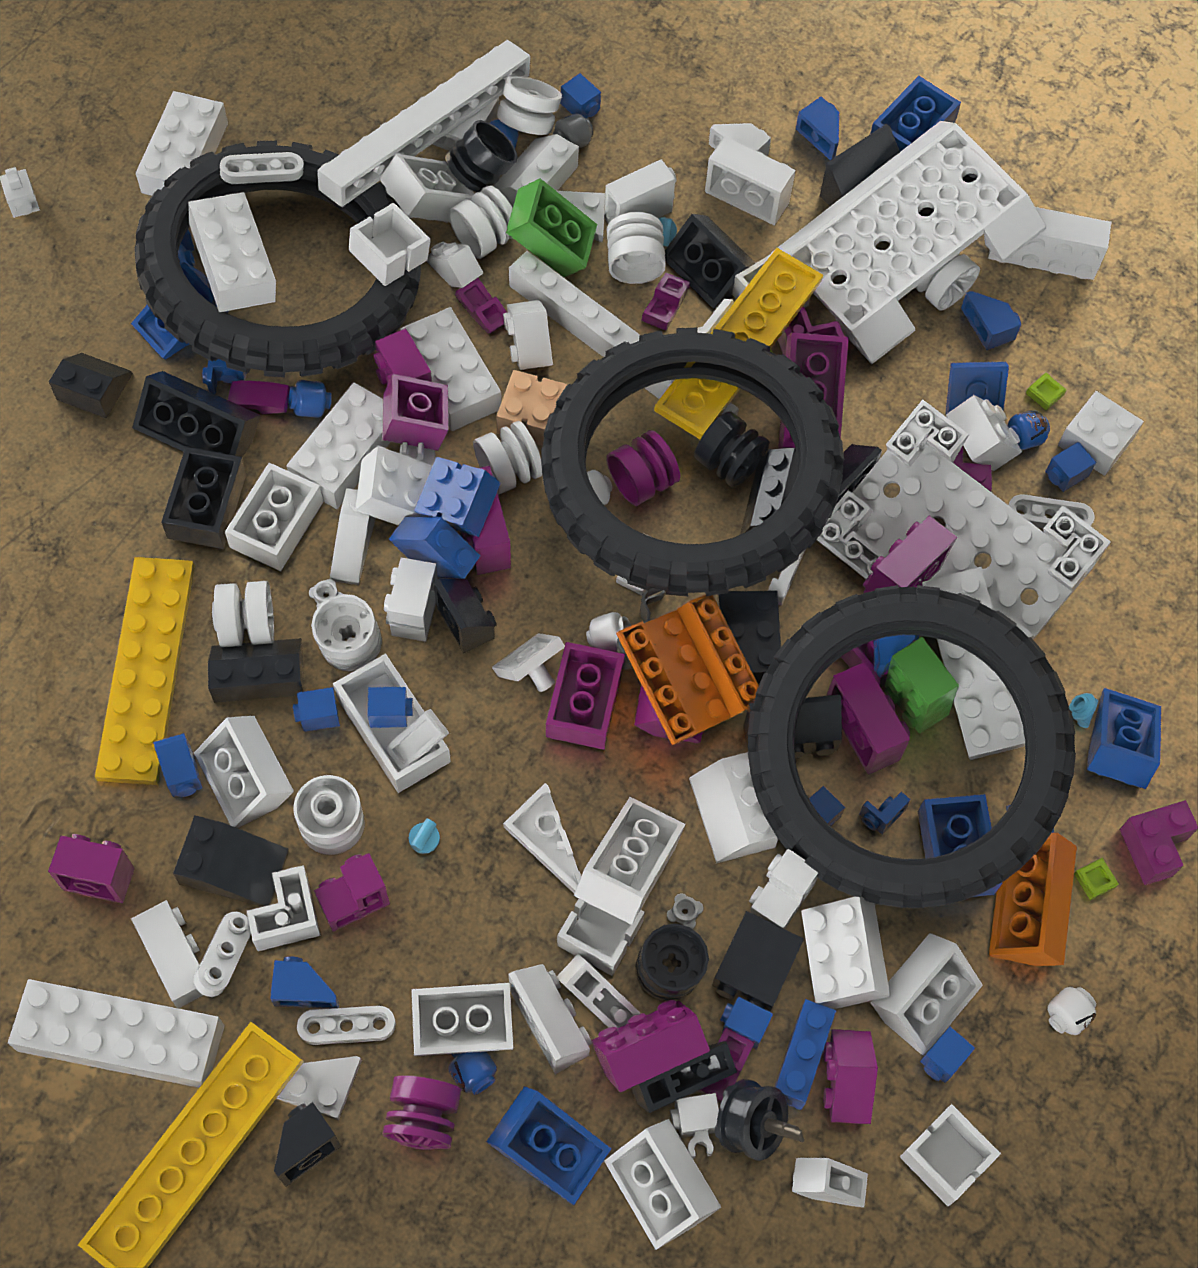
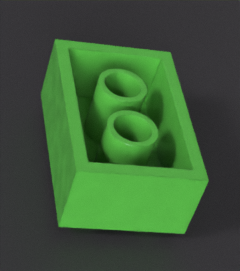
M539 178L518 189L506 233L561 276L566 277L586 268L597 223Z
M923 637L891 657L884 692L885 695L890 696L894 705L897 703L903 711L902 717L910 728L915 727L918 733L921 734L949 715L959 684Z

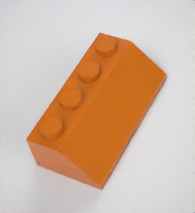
M1051 833L1038 852L1021 869L1003 881L997 890L989 955L991 957L1033 966L1064 965L1077 846L1059 833Z

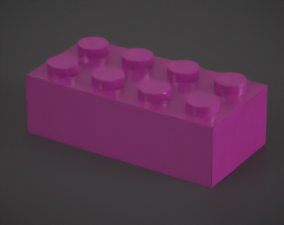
M791 333L787 336L785 356L801 367L800 372L806 378L810 377L823 392L824 401L827 406L829 405L832 408L838 422V431L841 439L849 337ZM780 419L778 449L795 448L789 431Z

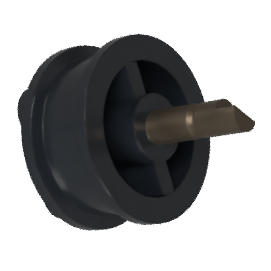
M750 1079L739 1080L725 1089L718 1111L715 1136L726 1150L733 1153L744 1152L747 1157L761 1161L770 1157L777 1150L784 1136L799 1142L805 1141L802 1130L798 1126L787 1124L788 1104L784 1093L780 1089L773 1086L761 1087L756 1081Z

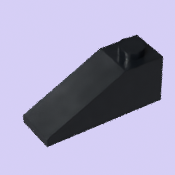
M723 1041L708 1045L709 1052L631 1087L637 1104L651 1113L737 1073L727 1042Z

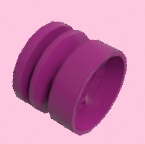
M648 430L641 437L634 438L631 446L624 444L607 454L606 462L611 477L619 491L632 505L638 506L655 496V490L662 492L668 488V485L672 486L680 481V470L675 456L664 439L653 430Z
M395 1076L390 1101L403 1107V1110L387 1112L386 1119L396 1124L384 1125L383 1136L397 1141L401 1145L416 1149L451 1148L452 1137L441 1132H453L455 1124L441 1118L442 1114L457 1113L462 1089L447 1082L425 1077Z

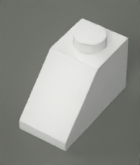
M751 123L714 124L710 128L709 145L714 149L717 148L725 136L766 156L769 153L771 137Z
M796 1158L792 1192L815 1200L864 1207L868 1174L829 1158Z

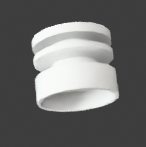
M486 186L481 192H477L472 196V201L464 200L449 211V220L461 244L469 245L475 258L481 259L494 251L497 243L505 244L508 239H513L506 233L513 208L506 197L493 186Z
M629 212L611 220L607 226V247L609 249L608 266L612 277L620 282L629 284H642L660 277L665 271L664 236L661 221L652 214L644 212Z
M520 421L512 423L510 428L505 426L500 429L501 442L492 432L473 441V448L479 467L490 466L493 477L501 482L497 491L498 495L516 487L515 474L524 484L530 481V476L534 479L542 476V465L538 447L528 429Z
M341 594L330 597L321 603L315 611L311 624L313 636L322 655L330 665L339 670L354 671L375 660L381 649L382 637L373 611L364 600L355 595Z

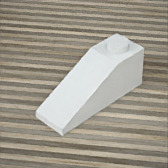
M346 488L339 516L330 579L336 582L359 585L375 517L355 511L358 490Z
M579 954L557 976L558 980L608 1028H619L628 1024V1020L631 1017L641 1014Z

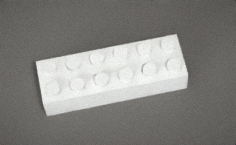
M982 567L922 582L923 586L937 587L940 590L956 594L962 593L980 600V603L993 609ZM937 639L944 666L959 684L954 704L969 759L973 760L1025 747L1024 730L1019 711L1001 679L990 667L972 653L955 644Z
M28 979L8 1044L17 1052L200 1088L213 1070L225 1025L218 1016Z

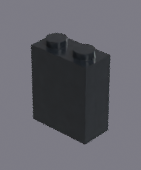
M746 911L714 977L712 986L717 988L716 992L725 998L734 999V997L738 998L739 996L771 1012L804 938Z

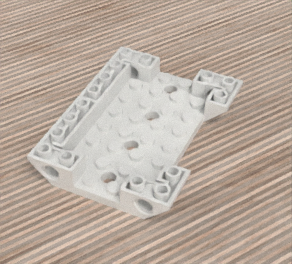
M939 121L777 248L824 275L822 282L813 294L835 316L836 321H839L845 336L849 337L848 339L873 364L915 331V327L898 302L899 299L983 234L985 245L1004 262L1046 229V225L1028 194L956 123ZM967 174H975L977 176L974 182L968 183L962 180ZM925 207H930L934 210L930 216L925 217L919 214L920 210ZM881 241L890 243V247L886 250L875 248ZM837 275H845L847 277L846 281L842 284H834L832 282L833 278Z
M922 400L886 443L888 450L852 493L848 490L836 504L831 518L827 520L823 527V532L817 540L867 579L873 573L870 568L880 556L884 558L890 554L888 551L894 542L899 538L903 541L907 537V531L916 521L921 524L929 515L933 519L941 518L946 523L945 528L957 536V539L941 569L930 580L977 568L974 564L976 556L981 553L988 554L992 559L989 567L982 569L993 610L1000 611L1017 623L1016 626L1034 640L1089 574L1111 541L1063 505L1043 528L1044 532L953 463L969 434L926 401ZM890 483H896L900 486V493L894 498L884 495V489ZM1027 589H1032L1038 594L1037 602L1032 605H1026L1021 601V594Z

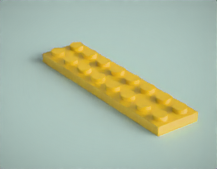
M776 248L714 329L734 332L735 338L743 341L752 338L770 346L771 349L822 282L824 275ZM688 362L684 368L692 367L695 362ZM675 379L655 404L654 411L698 439H701L711 424L721 416L740 388L709 379Z
M134 557L95 772V779L97 781L146 785L159 784L161 766L153 742L166 739L195 568L193 561Z
M250 1022L79 1242L78 1246L105 1268H148L304 1061L254 1023Z

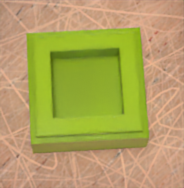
M1044 373L1027 389L1026 394L1047 411L1065 395L1067 389L1048 373Z
M1103 857L1076 870L1074 873L1090 900L1119 885Z

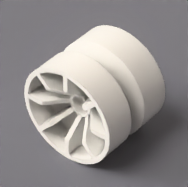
M957 254L915 288L919 292L926 291L925 297L938 310H945L962 298L971 288L979 275L980 267L967 255L959 256Z
M268 581L247 582L245 599L241 598V593L236 583L215 585L212 618L220 647L242 646L244 629H248V635L253 645L274 642L273 604Z
M324 775L308 781L298 791L294 801V816L303 840L311 849L321 854L335 855L351 849L359 841L364 831L365 820L359 795L352 784L338 776Z

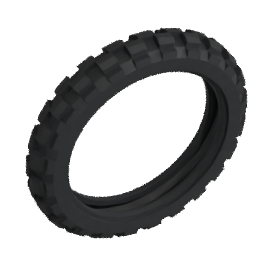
M277 140L257 141V146L245 147L244 143L223 147L220 154L215 155L213 152H208L193 159L190 162V168L185 166L182 169L179 168L164 181V187L161 190L157 189L145 206V213L139 219L134 247L136 273L140 289L145 294L148 306L155 317L165 323V329L178 341L192 345V351L212 362L218 359L225 361L227 368L244 373H249L250 369L264 371V376L285 378V372H299L300 376L304 377L322 374L323 368L332 366L333 369H339L356 362L359 355H369L376 350L375 341L396 333L406 320L407 313L413 307L418 293L421 265L409 272L405 269L403 276L386 286L376 278L365 296L348 310L335 317L308 325L281 327L257 324L242 320L226 312H219L216 306L207 301L191 285L180 266L178 251L181 241L190 227L188 204L190 201L262 190L292 191L324 200L338 207L357 223H360L368 217L374 220L375 213L392 203H395L400 208L395 199L386 192V187L381 182L374 184L341 207L318 189V169L339 155L326 149L323 153L312 151V145L292 142V146L277 145ZM292 152L299 155L304 162L302 176L294 181L231 184L224 181L220 176V162L229 155Z
M698 327L677 328L676 333L663 335L660 330L640 335L639 341L632 344L624 341L605 351V357L602 359L592 360L577 373V379L572 385L568 384L557 399L556 408L547 421L544 431L543 448L541 449L542 476L550 509L557 524L563 528L567 534V539L581 554H586L590 557L595 566L611 576L616 574L626 579L627 584L650 591V588L666 591V595L688 597V593L705 592L706 596L728 593L729 589L739 586L748 588L765 581L766 576L775 571L782 572L797 561L799 555L805 549L810 548L821 535L827 520L832 516L838 500L844 462L843 443L839 436V425L834 412L829 405L827 406L824 401V394L810 377L806 378L800 372L801 367L783 354L775 355L770 352V346L752 338L743 341L735 338L734 332L714 329L713 334L697 333ZM688 362H695L692 367L684 368ZM686 378L719 381L736 386L754 395L778 415L794 442L798 457V474L788 497L779 509L757 527L736 537L719 542L705 544L673 543L647 536L632 529L614 516L600 501L586 471L587 450L596 428L608 412L629 395L656 383Z
M897 585L876 588L875 591L860 595L854 594L836 602L835 605L823 612H818L801 625V628L790 639L786 640L774 656L757 689L750 714L748 759L751 779L763 814L777 838L786 849H790L805 859L804 863L818 872L817 877L821 881L854 897H863L865 901L878 905L900 908L944 906L969 899L1002 883L1021 869L1038 852L1050 836L1061 817L1069 797L1072 778L1074 777L1076 753L1072 711L1069 709L1065 696L1066 691L1057 672L1053 670L1046 659V654L1031 637L1029 638L1016 626L1017 623L1000 611H995L980 603V600L962 593L947 592L937 587L917 585V587H898ZM898 635L927 636L955 644L972 653L990 667L1005 684L1017 706L1023 724L1025 762L1021 782L1014 800L1004 816L989 832L968 846L949 854L924 859H902L884 856L861 848L836 832L820 816L806 795L800 781L795 759V734L800 711L808 693L821 674L841 656L860 645L884 637Z

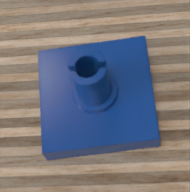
M1007 362L951 363L945 415L973 395L983 400H989L994 406L999 405L1004 411L1009 370Z

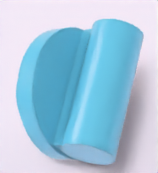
M661 217L658 219L663 225V246L668 247L677 234V227L671 218Z
M1089 693L1076 696L1069 705L1073 719L1077 720V724L1083 728L1089 727L1098 704V700Z
M426 818L424 823H419L410 830L409 844L414 851L426 854L437 848L440 835L436 828L437 824L434 821Z

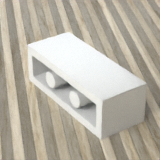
M167 900L131 918L174 1005L179 1009L203 996L194 985V976L200 965L194 953L200 950L192 934L185 936L181 926L186 924L179 908L171 909Z

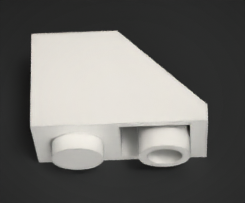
M441 242L431 248L432 253L428 255L427 263L451 287L463 288L483 274L469 245L457 244L456 242Z

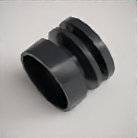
M478 120L464 133L463 139L458 140L454 147L447 152L445 158L450 171L458 181L477 193L481 192L486 186L496 184L499 181L500 175L506 174L517 162L518 156L511 141L503 132L487 121Z
M727 411L719 416L706 430L698 442L694 458L709 470L718 467L717 476L721 480L726 479L725 482L730 487L735 488L742 484L756 470L765 456L770 442L763 435L759 436L758 431L755 429L745 432L746 422L732 411Z
M681 924L663 925L649 935L638 953L635 964L637 979L643 990L653 998L663 1001L680 1000L691 994L706 974L709 963L708 948L701 935L692 928ZM667 960H671L672 966L675 967L673 972H668V966L664 965Z

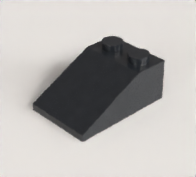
M194 815L173 875L179 885L264 907L271 904L275 893L272 873L283 870L289 849L226 823Z

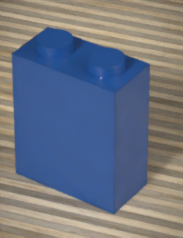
M404 517L389 538L408 559L436 563L437 577L465 579L480 558V555L442 517Z

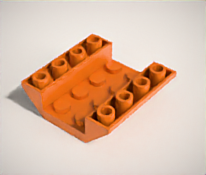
M705 594L687 602L677 610L646 623L641 621L616 633L672 745L680 743L748 710L749 703H754L759 685L713 595L706 596Z

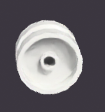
M523 76L508 77L503 90V95L506 99L500 101L497 112L498 119L509 127L529 134L548 135L551 133L555 122L553 112L559 109L562 94L551 85L536 79Z

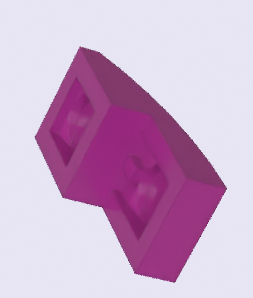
M665 273L655 288L654 297L644 310L641 321L666 331L682 304L691 282Z
M476 278L455 292L454 295L462 306L488 334L504 325L503 313L508 312L496 296L492 298L479 278Z
M232 381L228 401L246 409H257L262 415L285 413L289 402L290 386L266 381Z
M726 1027L718 1043L727 1042L737 1073L697 1091L703 1095L716 1093L717 1102L719 1103L723 1100L725 1089L736 1083L755 1043Z

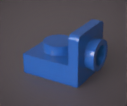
M220 359L213 362L208 360V366L203 367L202 381L203 384H207L209 392L216 394L217 381L225 383L246 380L247 373L227 368L226 362Z
M900 792L894 799L889 796L879 809L869 801H866L859 815L869 829L877 830L883 835L906 811L911 799L903 792Z

